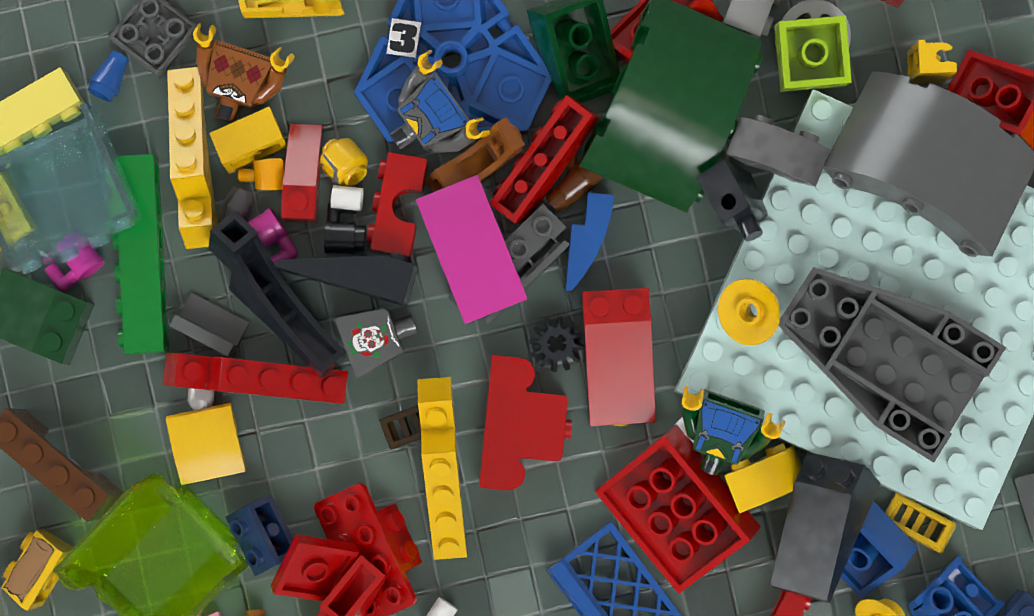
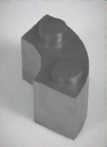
M755 115L754 120L740 117L726 154L748 166L771 172L792 182L816 187L830 149L819 144V137L812 133L800 131V134H796L774 126V121L770 118Z

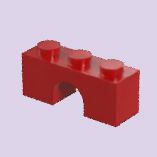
M388 152L387 160L381 159L378 179H382L383 183L381 192H375L372 211H376L377 216L375 225L369 224L366 243L371 244L370 249L372 252L391 255L392 252L412 257L417 226L414 223L399 220L395 216L394 206L397 199L404 194L415 193L423 195L429 164L427 159Z

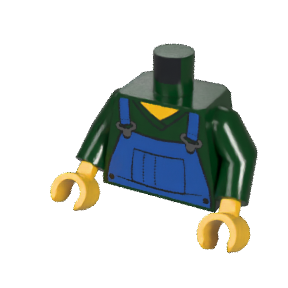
M685 386L682 397V417L686 434L694 441L693 449L705 454L700 466L702 471L711 475H718L724 461L738 465L742 458L752 457L767 446L772 439L780 437L786 421L782 420L779 424L773 423L771 421L772 413H767L764 420L765 410L706 389H700V393L694 395L688 392L689 386Z

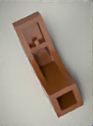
M507 117L494 124L489 130L490 134L487 137L481 138L465 152L435 169L425 182L432 192L478 175L482 184L524 151L523 146L525 144L522 141L518 128L512 125Z

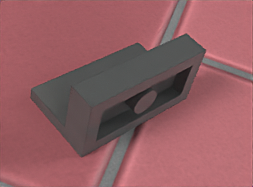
M191 292L180 315L175 314L169 326L228 357H233L250 322Z

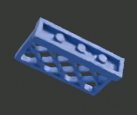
M612 522L606 524L546 570L579 616H613L614 607L631 610V616H636L637 611L654 613V616H659L660 614L682 616ZM608 532L617 542L615 556L597 553L599 539ZM593 544L592 552L584 551ZM621 549L627 557H620ZM578 555L591 556L589 576L577 574L569 562ZM597 557L615 560L612 579L594 577ZM620 561L632 562L637 569L635 582L617 580ZM641 576L644 578L647 584L640 583ZM581 579L589 580L588 588ZM594 581L612 583L609 602L597 601L592 595ZM617 584L634 586L632 606L614 603ZM640 587L652 589L656 594L655 609L637 607ZM661 602L668 611L660 610ZM601 606H608V607H609V608H608V615L606 614V612L604 611V609H603Z

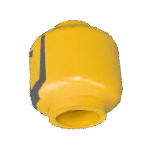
M349 138L331 139L322 148L319 164L335 185L352 187L366 176L368 159L353 140Z

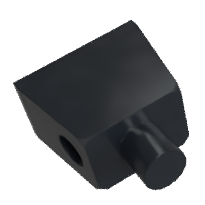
M723 159L697 176L716 214L724 225L740 231L747 242L753 241L763 234L758 222L764 219L768 212L750 172Z

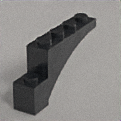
M234 211L210 230L208 247L231 270L229 290L322 378L345 358L346 351L315 320L286 283L278 269L274 267L273 261L258 237L259 232Z

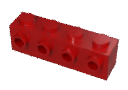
M566 95L564 99H561L551 111V118L545 126L537 130L531 140L533 142L531 146L516 159L512 166L513 171L494 190V197L489 204L516 224H522L532 215L600 118L575 98Z

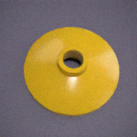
M745 278L732 282L724 289L718 302V316L724 331L733 340L743 345H758L769 340L778 329L781 315L780 306L775 294L767 285L755 279ZM752 304L757 309V315H754L751 311Z

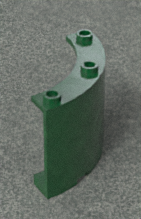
M649 0L640 16L630 47L633 49V53L627 66L624 65L612 90L614 97L607 112H602L585 143L579 166L687 213L694 201L699 203L705 193L697 176L715 165L727 138L732 139L738 124L736 118L752 75L758 71L762 63L763 56L759 54L762 40L675 1Z

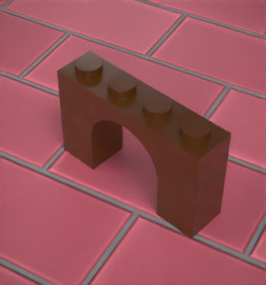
M5 408L0 414V449L88 522L103 519L124 492L100 472L91 473L61 453L45 438L49 429L25 409Z

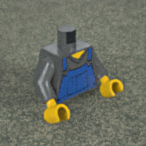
M429 50L419 56L418 65L406 79L398 98L399 108L397 112L405 123L389 135L400 150L417 139L425 151L430 149L435 153L458 152L474 142L475 139L487 137L490 131L479 132L477 125L484 118L469 120L436 72L431 75V72L441 67L442 60L440 59L431 65L428 61V56L432 53V50Z

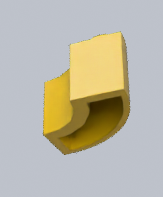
M784 443L766 449L767 456L751 463L749 458L741 460L738 465H730L732 471L724 476L739 513L793 491L795 480L802 466L794 445L785 448Z

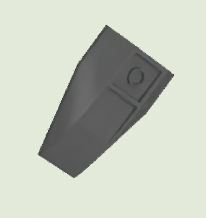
M815 267L812 268L780 318L779 323L782 331L875 427L933 463L951 437L952 433L950 431L985 377L989 376L1006 349L1004 345L947 310Z

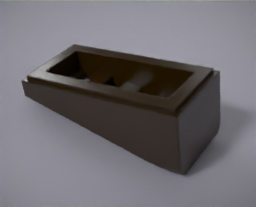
M418 405L379 419L390 450L421 439ZM408 415L411 417L416 434L412 435L406 419ZM397 419L404 435L402 439H399L393 423Z

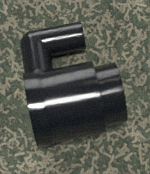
M330 201L327 206V220L325 222L324 253L354 254L355 251L364 252L366 226L356 225L354 222H340V213L357 214V211L331 208Z

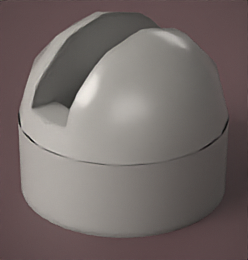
M188 388L187 399L189 406L193 410L211 407L215 391Z

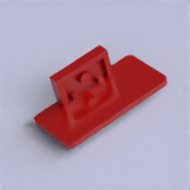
M362 482L316 502L314 510L327 539L356 544L359 550L356 560L360 555H363L387 576L379 593L364 616H389L416 604L417 597L405 572L423 562L396 503L377 511L366 485Z

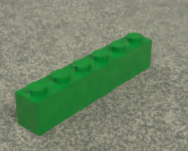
M154 154L113 156L114 165L109 166V178L111 185H115L116 198H111V213L113 218L117 217V230L113 231L112 238L114 250H119V263H115L114 275L116 283H120L121 296L116 297V310L118 316H122L123 329H118L119 348H124V354L169 353L159 158Z

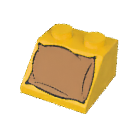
M45 529L36 530L35 533L30 532L25 537L20 546V549L23 550L17 562L13 560L8 565L2 576L6 580L1 588L26 611L43 606L77 550Z

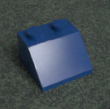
M874 501L871 504L841 575V578L860 598L901 571L918 549Z

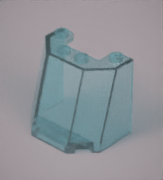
M88 103L80 105L85 116L84 119L0 156V247L11 270L22 271L23 274H27L39 269L43 264L59 259L62 263L78 257L80 255L79 250L91 245V248L95 249L111 241L110 236L130 228L135 224L134 221L141 217L99 111Z

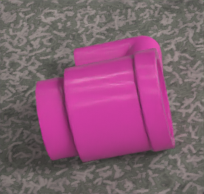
M271 208L248 222L259 232L258 237L264 248L275 242L278 243L282 251L270 257L274 265L276 260L294 259L297 256L298 251Z
M80 231L66 237L58 245L62 252L61 256L71 271L64 276L57 264L53 263L45 269V272L57 289L65 292L78 281L98 271L105 264V261L88 238H84Z

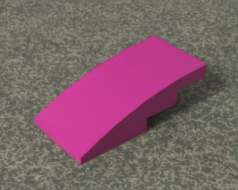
M478 175L416 199L465 324L527 300Z

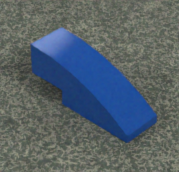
M588 192L585 224L571 225L565 292L572 293L594 262L606 235L611 218L614 195Z

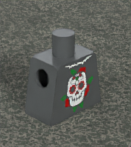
M387 308L335 318L353 372L358 379L404 354L405 352L400 340L418 333L412 315L393 321Z

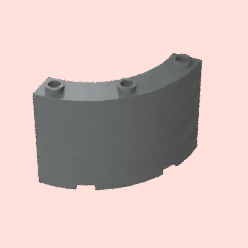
M872 71L825 161L823 168L832 178V182L842 189L860 190L885 198L901 205L909 213L918 214L945 233L965 255L971 257L978 255L993 257L1034 171L1033 150L1018 134L1014 133L1010 136L1000 128L1001 120L966 98L931 83L928 88L911 84V78L907 76Z

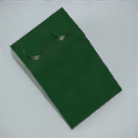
M553 0L527 10L534 42L560 99H564L567 95L583 103L613 90L620 70L603 0Z
M3 268L0 274V339L60 364L70 365L95 304Z

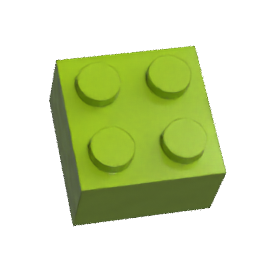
M846 15L779 21L774 26L780 92L842 87L852 83Z

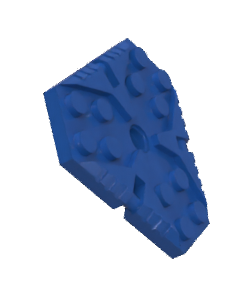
M501 0L397 1L387 22L389 31L386 37H380L354 91L355 96L389 144L395 143L389 134L405 123L397 112L399 108L398 98L404 83L418 65L419 56L429 50H432V53L428 56V61L431 65L440 59L443 60V57L448 53H457L460 56V64L455 68H448L442 63L441 67L431 72V75L436 72L469 120L484 118L477 125L479 132L490 130L495 123L505 117L508 118L512 125L518 128L520 133L529 131L552 79L544 61L518 24L513 26L508 19L510 13ZM392 18L421 22L416 58L386 54ZM498 26L503 34L494 40L489 31Z

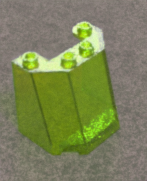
M153 473L129 487L55 567L53 572L59 577L61 584L69 590L82 591L91 586L96 591L97 597L103 603L110 605L119 616H201L248 568V564L245 558L237 553L235 546L238 542L231 533V530L189 488L180 485L175 489L162 476Z

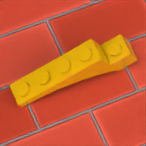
M197 67L167 70L170 180L178 199L179 230L186 249L209 247L210 230L218 224V216L208 154L203 85L201 84Z
M451 377L418 379L421 456L434 560L467 557Z

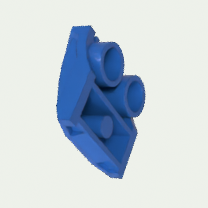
M958 555L941 570L915 599L908 603L912 616H995L1005 603L1001 599L997 600L962 563L963 559Z

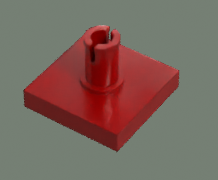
M296 534L270 585L273 594L324 601L354 564L359 554L356 544Z

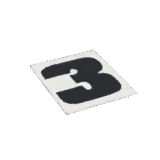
M392 18L386 54L416 58L421 22Z

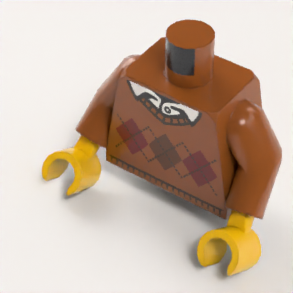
M201 23L196 26L193 37L197 42V68L201 84L206 88V92L211 97L220 99L215 114L216 118L233 123L239 106L254 110L257 105H264L281 90L287 72L286 68L295 58L293 53L287 56L286 61H283L279 55L282 47H279L268 57L216 39L213 44L211 41L216 34V27L211 25L209 35H204L200 31Z

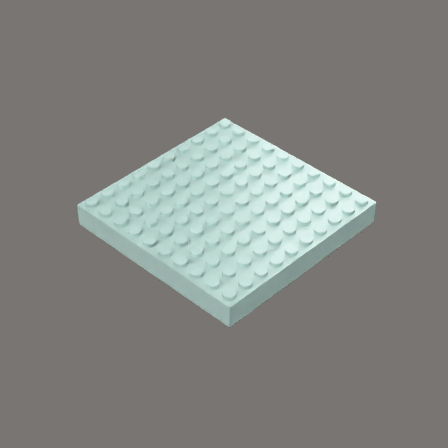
M813 89L807 96L791 132L800 134V131H805L818 136V143L829 148L830 153L853 107ZM824 168L816 187L792 182L772 173L762 196L768 215L758 222L763 234L749 242L743 238L674 392L683 395L685 386H689L688 392L697 395L700 393V389H706L765 410L764 420L767 413H772L771 421L773 423L779 424L782 420L786 421L781 435L777 439L806 452L863 464L879 480L880 486L899 493L972 528L983 530L1034 415V188L1026 186L993 257L981 255L971 257L962 253L959 247L932 223L918 214L907 212L901 205L860 190L837 187ZM815 267L947 310L1004 345L1006 349L989 376L985 377L950 431L952 433L951 437L933 463L875 427L779 326L769 340L758 345H743L729 337L724 331L718 316V302L724 289L732 282L745 278L755 279L764 283L773 291L778 300L781 318L812 268ZM752 304L751 311L754 315H757V309Z

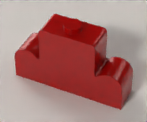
M492 355L479 488L514 490L520 487L526 475L525 468L520 462L521 458L561 461L564 439H571L572 420L566 419L567 397L564 395L527 392L526 389L534 381L535 371L532 364L526 359Z

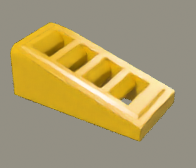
M895 493L885 511V514L906 536L940 555L943 553L956 529V523L899 493ZM904 504L908 507L898 523L894 521V518L901 505ZM915 510L919 515L912 528L909 529L906 525ZM927 517L931 519V522L922 536L918 532ZM940 524L943 526V529L936 542H934L930 538L937 525Z

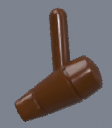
M576 154L566 166L568 172L566 176L545 198L558 213L593 190L603 179V176L580 167Z

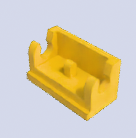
M918 40L907 51L910 83H945L957 72V63L950 61L940 62L941 57L937 55L938 51H949L952 49V46L944 42L926 43L925 40Z
M270 107L209 133L221 163L229 174L252 165L254 161L263 160L287 149V142Z

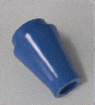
M111 51L109 57L88 80L90 85L87 90L94 96L111 102L114 96H118L129 59L119 52Z

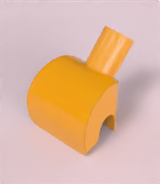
M281 158L254 161V169H239L238 171L239 181L254 182L255 189H283L284 162Z

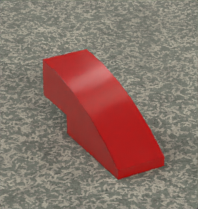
M360 555L319 606L321 611L317 616H364L379 593L387 576L363 555Z

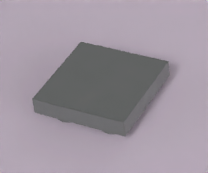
M137 0L107 38L161 79L194 38L193 32L197 25L166 0Z

